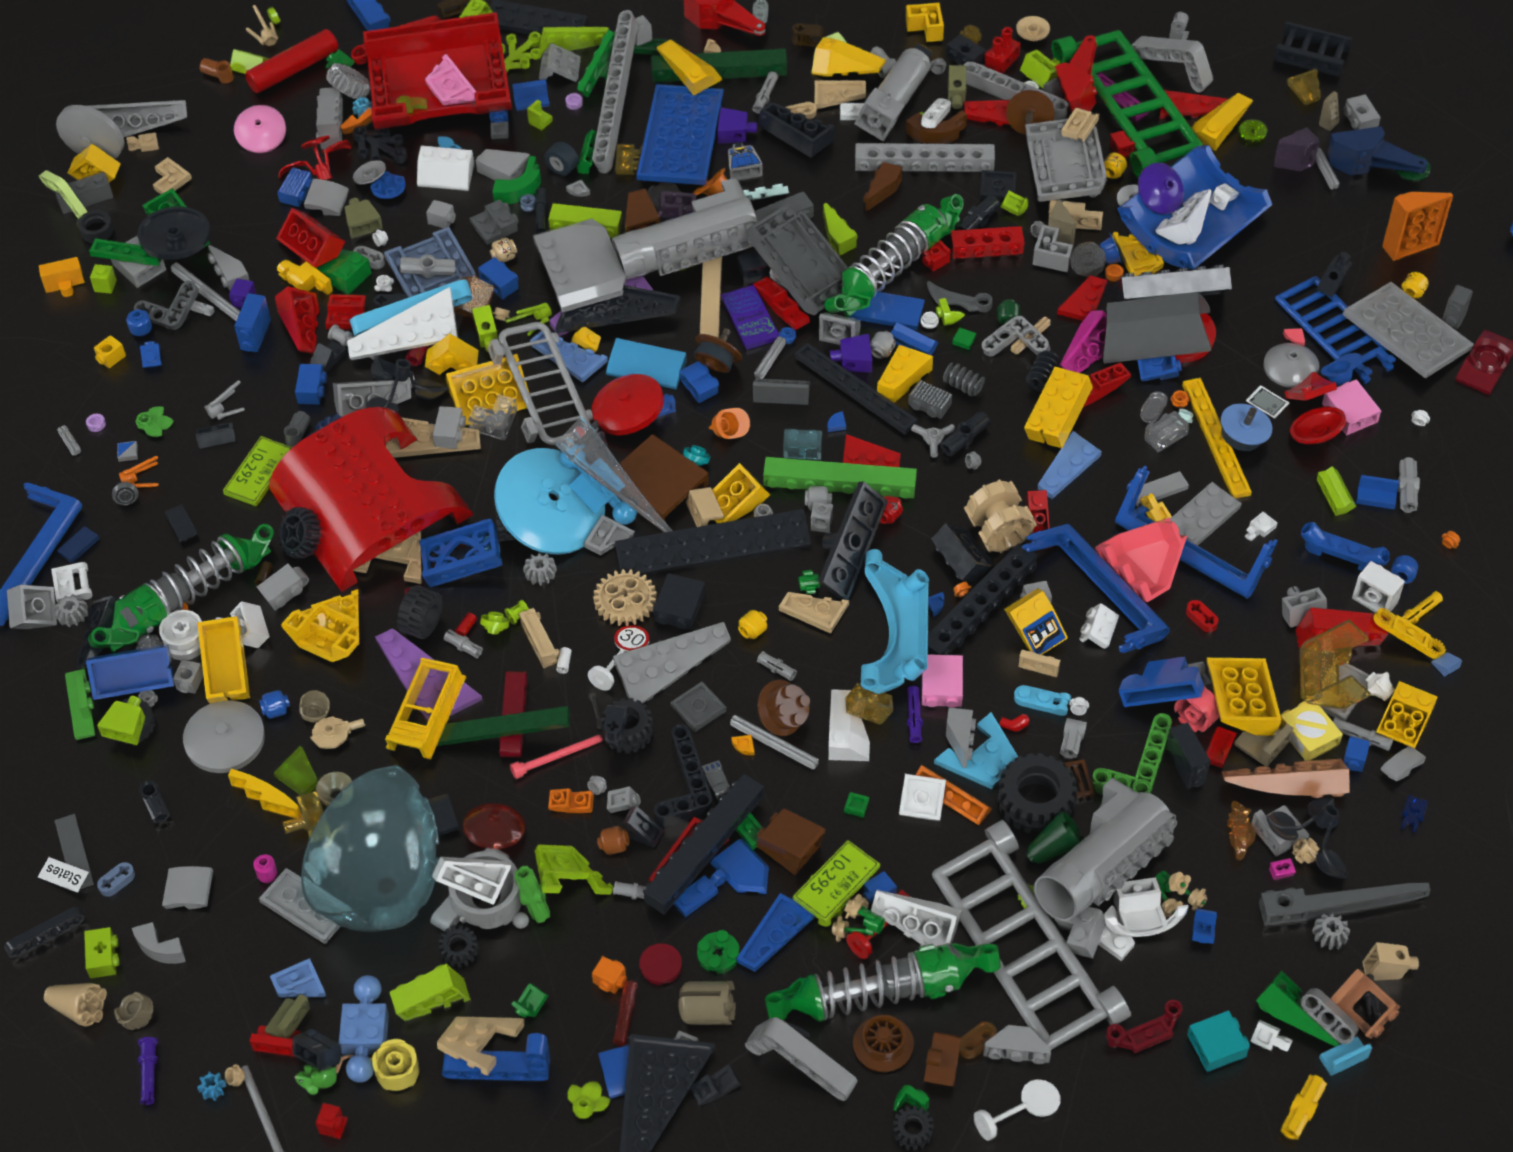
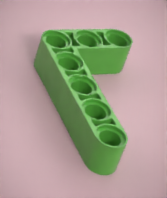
M1163 713L1157 714L1154 717L1136 777L1106 768H1098L1093 772L1092 776L1094 792L1103 795L1104 784L1114 778L1138 793L1141 791L1151 794L1166 747L1169 729L1171 728V717Z

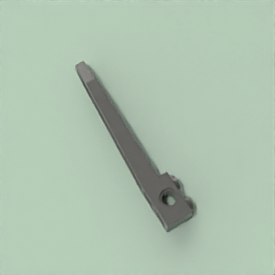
M1406 883L1305 896L1303 888H1288L1284 891L1269 890L1261 893L1259 907L1265 926L1321 918L1323 914L1327 916L1331 913L1339 915L1409 902L1429 896L1431 889L1429 883Z

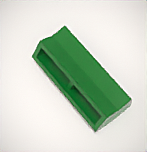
M593 129L586 134L577 165L578 173L589 174L590 167L593 164L592 157L597 132Z

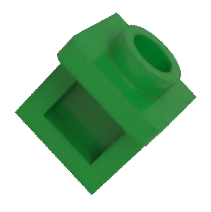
M338 49L335 54L331 53L326 59L328 63L325 67L328 69L334 63H340L351 68L354 61Z
M529 983L519 1000L513 1001L511 1005L517 1008L515 1012L524 1018L527 1016L536 1017L549 995Z

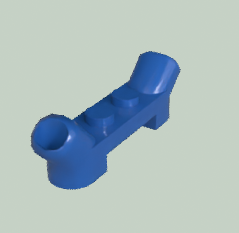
M1315 522L1306 523L1301 530L1300 535L1305 540L1306 550L1318 556H1321L1322 552L1358 564V570L1361 571L1365 569L1370 561L1381 566L1387 565L1390 553L1384 546L1371 548L1322 531Z

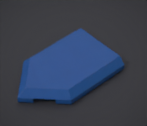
M743 839L737 840L711 861L712 867L716 871L722 870L725 874L724 878L736 892L746 893V891L767 894L769 866Z

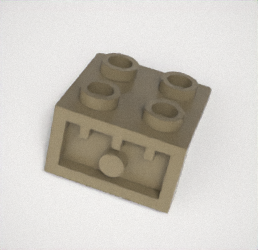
M1286 724L1283 729L1279 728L1274 736H1256L1244 731L1237 738L1234 745L1268 767L1290 742L1294 728Z

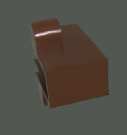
M939 1032L934 1033L932 1046L928 1050L924 1081L954 1086L962 1040L961 1036Z

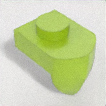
M1008 191L1001 208L1019 216L1027 210L1028 199Z
M946 298L939 299L936 314L938 318H941L943 326L954 324L965 316L962 312L950 311Z

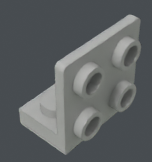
M551 43L542 54L539 79L546 80L555 72L576 82L578 80L581 57Z
M1286 806L1275 810L1291 816L1296 826L1301 825ZM1262 810L1254 813L1251 827L1276 857L1291 849L1297 840L1309 838L1308 832L1303 828L1297 831L1299 837L1296 840L1288 841L1282 839L1272 831L1267 822V815Z

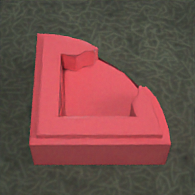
M1302 328L1284 329L1283 335L1287 340L1289 339L1291 342L1302 346L1305 345Z

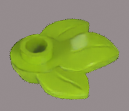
M588 1082L583 1088L577 1085H572L569 1088L568 1100L573 1104V1112L577 1117L585 1119L590 1117L593 1112L603 1111L608 1107L610 1099L601 1096L602 1088L599 1082Z

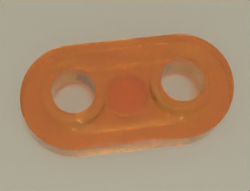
M989 1022L978 1024L962 1037L959 1053L965 1058H974L984 1051L985 1042L997 1034L996 1027ZM982 1034H988L989 1037L984 1038ZM967 1046H970V1047H972L973 1049H972V1050H967L966 1047H967Z

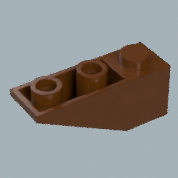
M882 162L880 168L876 169L875 179L871 180L869 192H866L864 195L865 210H870L897 191L902 180L901 166Z

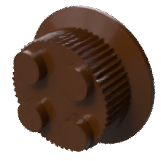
M785 680L771 681L763 687L758 698L760 720L772 734L777 736L790 735L805 722L809 714L810 698L797 685H793Z

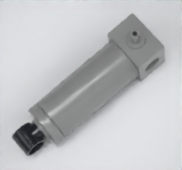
M919 42L914 48L906 49L878 89L874 88L867 98L854 124L884 142L894 127L901 111L930 70L929 57L932 54V50Z

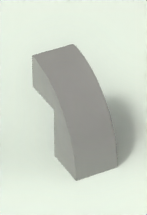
M153 922L132 928L139 947L150 958L169 964L186 962L179 937L159 943Z

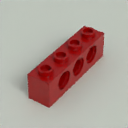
M1022 226L951 231L950 245L952 258L1023 254L1024 237Z

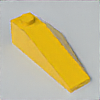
M1237 93L1196 121L1191 128L1203 145H1209L1211 149L1216 151L1252 104L1253 100Z

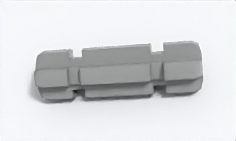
M196 300L190 309L201 314L204 313L207 316H212L215 311L213 306L208 304L205 306V303ZM185 301L180 302L181 307L186 306Z
M67 426L59 427L57 431L71 454L74 456L80 454L81 449Z

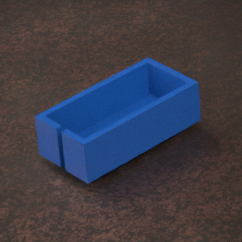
M169 644L88 658L86 664L93 700L174 686L173 665L169 666L172 662Z

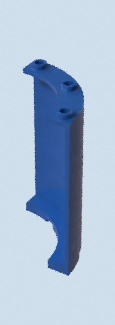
M1209 145L1196 146L1171 166L1179 174L1184 186V199L1177 210L1182 208L1183 203L1194 193L1211 189L1212 196L1216 187L1224 183L1238 191L1239 194L1236 199L1228 202L1224 210H1220L1209 202L1201 233L1194 243L1178 245L1157 234L1155 230L1164 219L1169 220L1173 215L1172 213L1161 215L1151 211L1142 201L1139 192L1117 209L1122 221L1149 253L1161 256L1163 261L1171 265L1195 269L1272 206L1267 190L1240 185L1237 179L1229 173L1225 174L1219 166L1221 164L1216 159Z

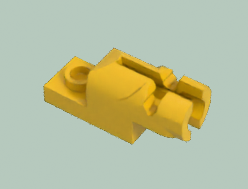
M284 260L277 266V271L280 272L278 275L284 280H288V283L297 289L310 291L316 287L317 290L323 291L327 295L333 291L331 280L308 262L299 266L289 260Z

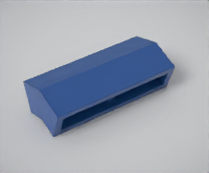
M897 322L890 332L895 339L896 345H902L928 355H932L938 345L937 341Z

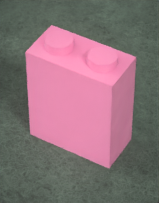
M1357 379L1346 382L1342 386L1337 387V390L1324 394L1322 402L1324 407H1336L1345 413L1346 424L1342 430L1346 435L1378 423L1381 410Z
M928 655V668L922 673V706L962 707L963 656Z

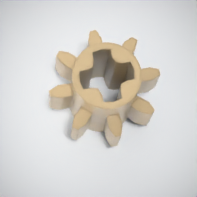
M1301 838L1294 843L1292 854L1295 855V859L1300 864L1304 861L1308 864L1315 861L1319 848L1312 838H1309L1307 841Z

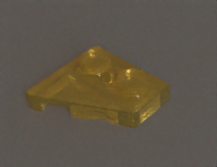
M1317 69L1288 79L1287 84L1304 105L1320 100L1321 93L1319 80L1317 79Z

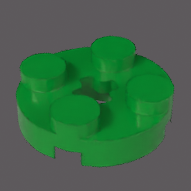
M727 931L712 932L699 941L697 957L700 965L705 970L726 973L736 966L737 957L740 954L739 944ZM716 949L723 950L722 956H719L718 954L714 955L713 953Z

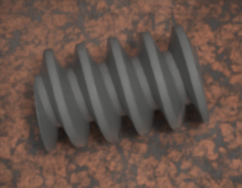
M953 362L950 363L944 372L943 381L949 383L950 386H955L958 390H962L963 393H968L969 396L978 395L985 382V377H981L978 380V373L972 377V370H969L966 374V367L959 370L961 366L959 363L955 367H953Z

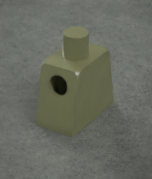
M949 65L948 100L951 101L952 108L960 109L966 97V66Z
M352 198L349 201L350 205L345 206L351 239L374 232L377 229H383L381 217L369 200L359 201L358 198Z

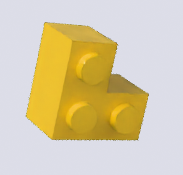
M939 3L906 5L908 32L924 30L926 42L943 41L944 25Z
M91 144L74 157L68 174L80 180L104 172L108 182L115 178L121 163L103 152L99 147Z
M450 333L427 349L425 367L438 375L450 367L455 370L477 365L479 350Z

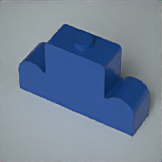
M1185 657L1148 662L1142 676L1138 674L1127 676L1123 679L1118 691L1124 707L1199 698L1204 690V683L1197 667H1188Z

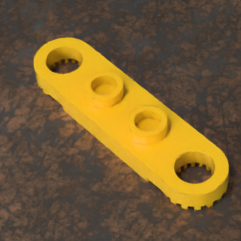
M1380 608L1374 614V621L1379 627L1430 658L1437 659L1444 655L1446 649H1444L1445 646H1443V643H1440V640L1437 641L1438 639L1432 638L1430 634L1404 618L1389 612V609L1387 611L1386 608Z

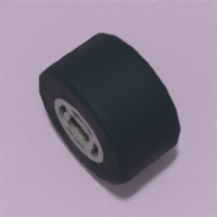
M557 142L546 152L545 161L553 172L566 176L577 166L578 156L570 145L564 142Z

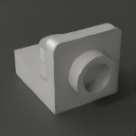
M631 787L609 791L607 810L610 813L627 809L630 810L632 806L639 808L640 796Z

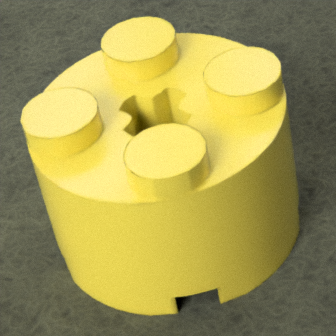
M400 1039L388 1040L381 1044V1047L377 1052L375 1051L372 1058L378 1082L384 1089L393 1091L413 1086L419 1075V1063L414 1048Z

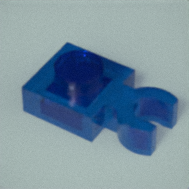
M1408 795L1402 816L1405 817L1401 825L1402 829H1405L1406 824H1411L1413 826L1412 832L1415 833L1417 831L1419 822L1423 821L1428 801Z

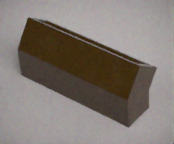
M446 0L437 3L438 11L442 18L462 13L471 0Z

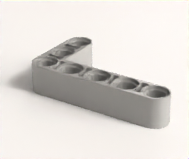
M1141 36L1131 45L1141 59L1184 63L1190 84L1196 92H1202L1213 81L1204 47L1198 41Z
M772 1018L756 1026L745 1043V1047L756 1055H762L774 1049L840 1100L846 1101L857 1084V1079L779 1018Z

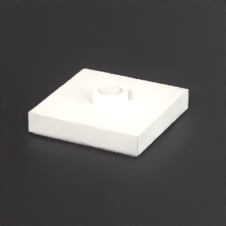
M905 774L899 815L940 821L946 780Z

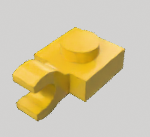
M1152 493L1140 499L1141 504L1149 509L1146 514L1153 521L1157 522L1172 517L1162 501L1157 503Z

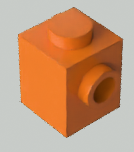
M603 956L592 972L593 983L605 992L611 991L616 994L619 987L622 988L627 980L623 964Z

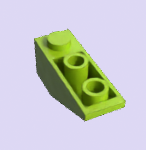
M825 203L823 205V217L828 243L840 256L856 248L857 234L853 229L851 230L844 219L837 215L834 208Z

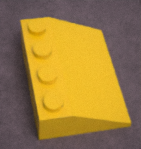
M513 355L515 362H519L518 355ZM505 357L502 359L501 364L494 365L493 361L446 374V381L455 408H462L463 416H466L465 426L527 409ZM518 365L517 367L520 371V374L522 378H524L521 365Z
M1207 658V666L1221 722L1256 736H1274L1280 726L1281 716L1266 659Z

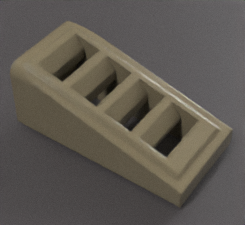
M1335 91L1324 100L1319 126L1328 131H1331L1339 123L1338 98Z

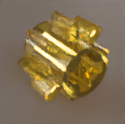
M973 25L964 27V31L960 32L961 35L976 44L977 40H981L979 28L977 29Z

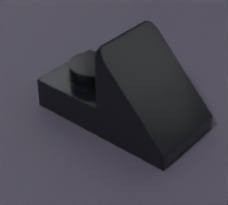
M334 340L327 346L318 343L310 364H322L323 371L327 373L347 354V348Z
M637 806L630 808L623 822L630 829L628 833L629 839L651 847H656L664 831Z

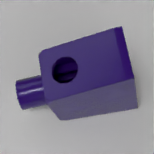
M721 108L718 125V143L745 142L747 132L757 133V122H748L747 112Z
M869 334L841 339L840 350H830V359L841 361L842 367L847 371L872 372Z

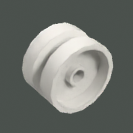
M185 609L174 611L167 615L159 626V634L163 645L169 644L170 654L173 659L181 661L182 659L191 660L201 654L197 622H202V620L193 611Z

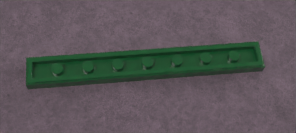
M568 706L448 723L445 725L437 746L566 728L570 726V709Z

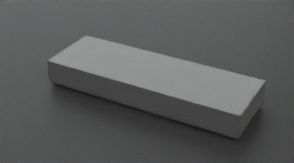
M1180 471L1146 483L1142 488L1136 506L1140 507L1142 505L1140 499L1145 495L1147 496L1152 493L1157 501L1187 490L1189 484Z

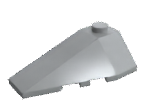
M410 379L403 382L398 381L392 403L395 404L411 398ZM395 380L333 383L334 403L337 413L343 417L354 411L367 408L369 400L375 397L389 400Z

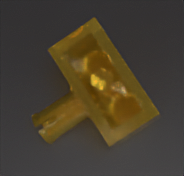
M317 791L297 797L302 814H300V817L283 821L286 834L304 828L305 830L307 829L311 843L329 838L331 834Z

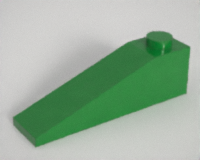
M1281 971L1256 999L1259 1007L1264 1012H1269L1272 1016L1337 1047L1339 1042L1302 1008L1301 1000L1303 997L1300 995L1302 990Z

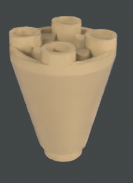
M93 983L54 985L46 989L44 1001L78 1025L87 1027L94 1022L98 1023L101 1021L104 999L107 992L100 985Z

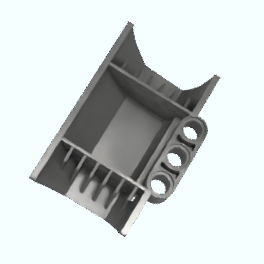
M1198 292L1138 298L1129 301L1107 303L1106 305L1107 324L1103 356L1104 364L1211 351V344L1200 316L1203 313H1210V307Z

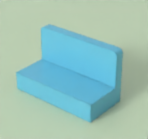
M1357 1036L1348 1044H1341L1320 1054L1319 1059L1332 1076L1368 1059L1372 1046L1370 1044L1364 1046Z

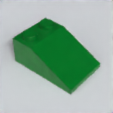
M341 250L337 258L316 268L331 280L333 287L347 295L351 294L371 274L369 259L355 251Z

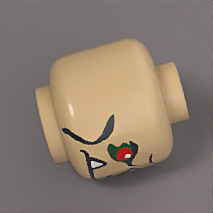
M506 237L493 242L492 250H489L492 258L495 257L504 263L514 259L515 253H517L513 240H509Z

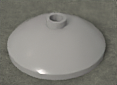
M1283 343L1276 345L1266 353L1263 366L1267 376L1275 383L1284 387L1293 388L1305 380L1311 372H1316L1317 374L1319 372V361L1316 355L1310 349L1299 344Z

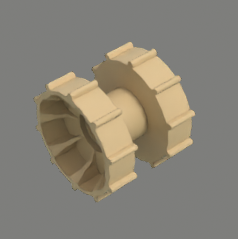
M999 479L997 482L986 486L983 485L976 493L969 496L970 499L967 506L964 507L973 526L982 527L979 535L988 552L1003 553V551L1014 548L1018 543L1024 542L1027 539L1026 537L1032 533L1034 527L1037 526L1028 507L1018 506L1022 499L1012 481L1006 482Z

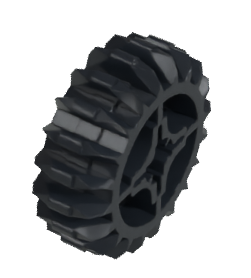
M295 507L286 511V515L282 516L283 521L279 522L281 527L278 529L280 531L278 538L281 540L279 545L282 546V551L286 552V555L295 559H304L313 555L315 550H318L317 544H321L319 537L322 536L320 534L322 528L319 527L321 521L317 519L318 515L314 514L313 510L306 507Z

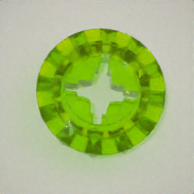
M1246 120L1240 125L1239 132L1241 137H1245V140L1250 139L1252 142L1254 140L1260 142L1261 138H1265L1267 134V127L1261 121Z

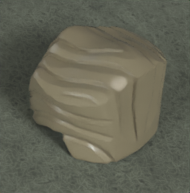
M134 992L123 998L120 1006L114 1010L115 1017L118 1023L122 1024L126 1029H140L147 1025L152 1018L153 1002L148 996Z

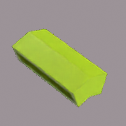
M1332 466L1326 471L1318 472L1317 481L1335 516L1345 514L1357 507L1337 469Z

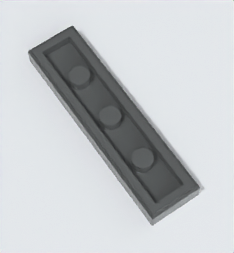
M75 814L55 820L66 864L89 872L80 889L94 885Z

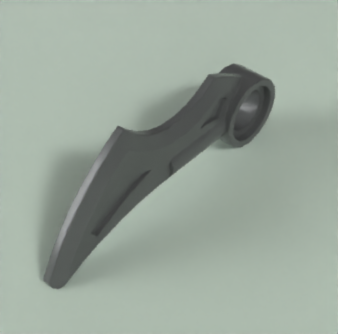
M930 281L927 282L929 293L937 304L939 299L946 298L948 305H958L964 307L969 312H988L992 308V297L987 293H980L976 297L954 293L938 287ZM985 300L988 304L981 305L979 302Z

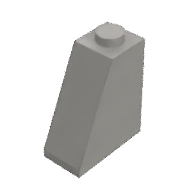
M486 149L476 159L477 172L493 180L516 179L525 172L530 154Z

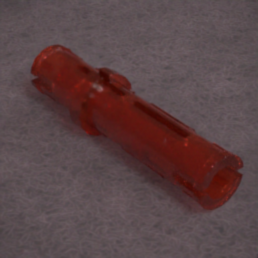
M634 981L624 982L622 998L618 1002L620 1008L612 1041L618 1046H625L627 1043L632 1009L636 1005L634 999L638 984Z

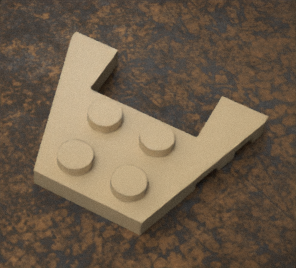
M421 531L375 558L408 564L404 574V581L421 584L422 554L419 542L421 540ZM371 560L353 571L366 573Z
M456 1017L437 1041V1049L457 1060L461 1058L467 1061L468 1066L472 1068L476 1066L481 1069L482 1074L489 1075L496 1065V1057L480 1052L495 1032L517 1037L524 1027V1019Z

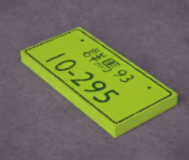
M261 436L223 489L224 495L257 507L269 489V481L274 469L292 447Z
M847 840L793 896V900L826 924L880 868V864Z

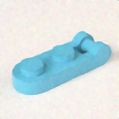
M1022 685L1016 688L1014 700L1023 707L1065 716L1068 712L1067 704L1071 700V695Z

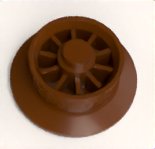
M877 1015L865 1020L857 1028L853 1038V1049L858 1060L867 1068L878 1072H891L901 1068L908 1062L913 1053L914 1040L910 1029L902 1021L890 1015Z

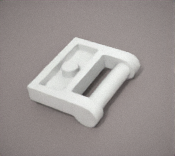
M80 562L52 569L57 603L58 599L63 600L65 595L70 597L74 594L76 597L81 596L84 600L92 597V590L89 588L87 578V563ZM73 573H79L81 589L79 590L75 589Z

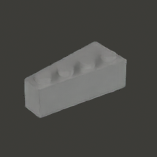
M334 87L320 88V94L317 96L316 125L318 132H316V138L326 135L330 137L329 140L320 143L321 149H326L330 145L342 141L340 126L342 125L343 98L342 92Z

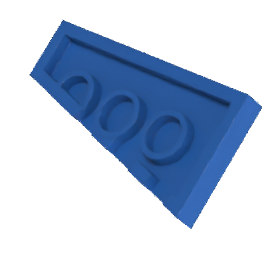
M780 893L738 955L737 963L756 972L811 922L815 916L796 901Z

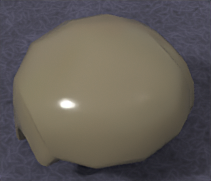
M318 690L308 691L300 699L299 714L305 721L319 722L324 717L326 718L329 713V698L325 693Z

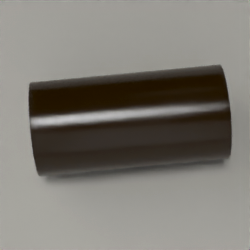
M262 562L255 580L256 585H260L269 578L273 568L270 562Z

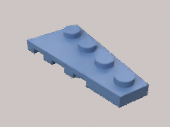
M1073 431L1038 483L1037 489L1047 490V496L1053 499L1101 456L1102 451Z

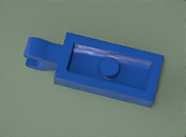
M719 869L710 879L704 875L689 886L674 905L684 917H687L718 894L717 887L726 881L724 878L725 874Z

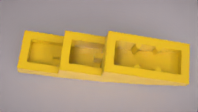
M234 769L230 770L228 777L231 786L244 789L247 798L260 801L263 810L301 819L302 815L299 806L283 792L252 775Z

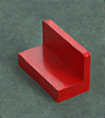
M259 1026L257 1034L252 1033L250 1044L253 1051L295 1057L293 1055L292 1039L295 1035L300 1034V1031L295 1030L289 1039L267 1034L265 1032L267 1026Z

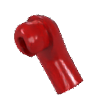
M1022 714L1013 720L1002 717L999 726L1018 732L1028 726L1030 719L1026 714Z

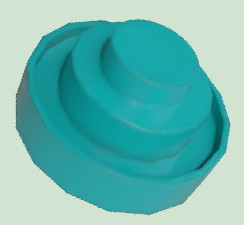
M692 445V447H685L683 451V456L698 466L708 464L711 458L706 453V449L700 446Z

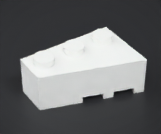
M440 857L432 877L440 883L494 905L511 865L507 861Z

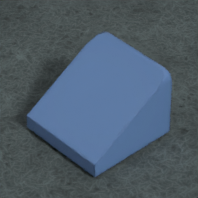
M1447 652L1431 663L1445 677L1459 669L1462 660Z

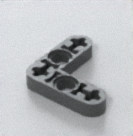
M185 281L169 309L142 300L134 305V310L146 308L150 311L148 314L152 323L173 330L179 329L199 293V288L193 281ZM182 301H185L186 306L182 309H179L178 304ZM159 311L163 312V314H162V316H161L160 318H158V319H155V318H154V315H155L157 312H159Z

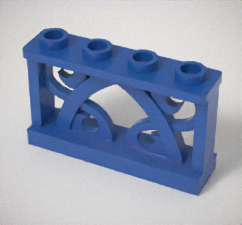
M492 519L465 525L461 528L446 531L419 541L423 563L422 574L429 587L502 566L497 527ZM489 535V538L482 543L485 540V536ZM460 543L472 547L464 559L457 560L449 556ZM491 544V550L486 551L485 547ZM435 552L439 557H431L430 553ZM431 562H436L434 568H431Z

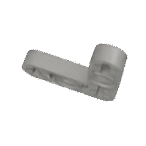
M1015 316L982 342V349L985 355L994 356L1015 339L1019 338L1038 355L1042 351H1050V345L1048 340L1024 317ZM1016 324H1022L1023 330L1018 325L1016 326ZM1003 333L1009 334V337L1006 339L1000 338ZM1028 333L1035 334L1031 339L1025 338ZM1037 342H1038L1042 347L1044 346V348H1041V347L1038 348Z

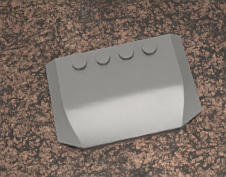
M1068 119L1025 124L1027 144L1039 202L1101 194L1107 181V175L1096 126L1093 127L1085 142H1083L1079 138L1076 140L1061 135V130Z
M588 219L533 235L535 246L540 253L562 313L623 295L626 276L606 228L593 219Z

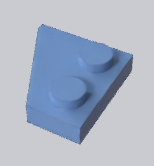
M310 958L270 976L279 997H298L299 994L306 997L326 996Z

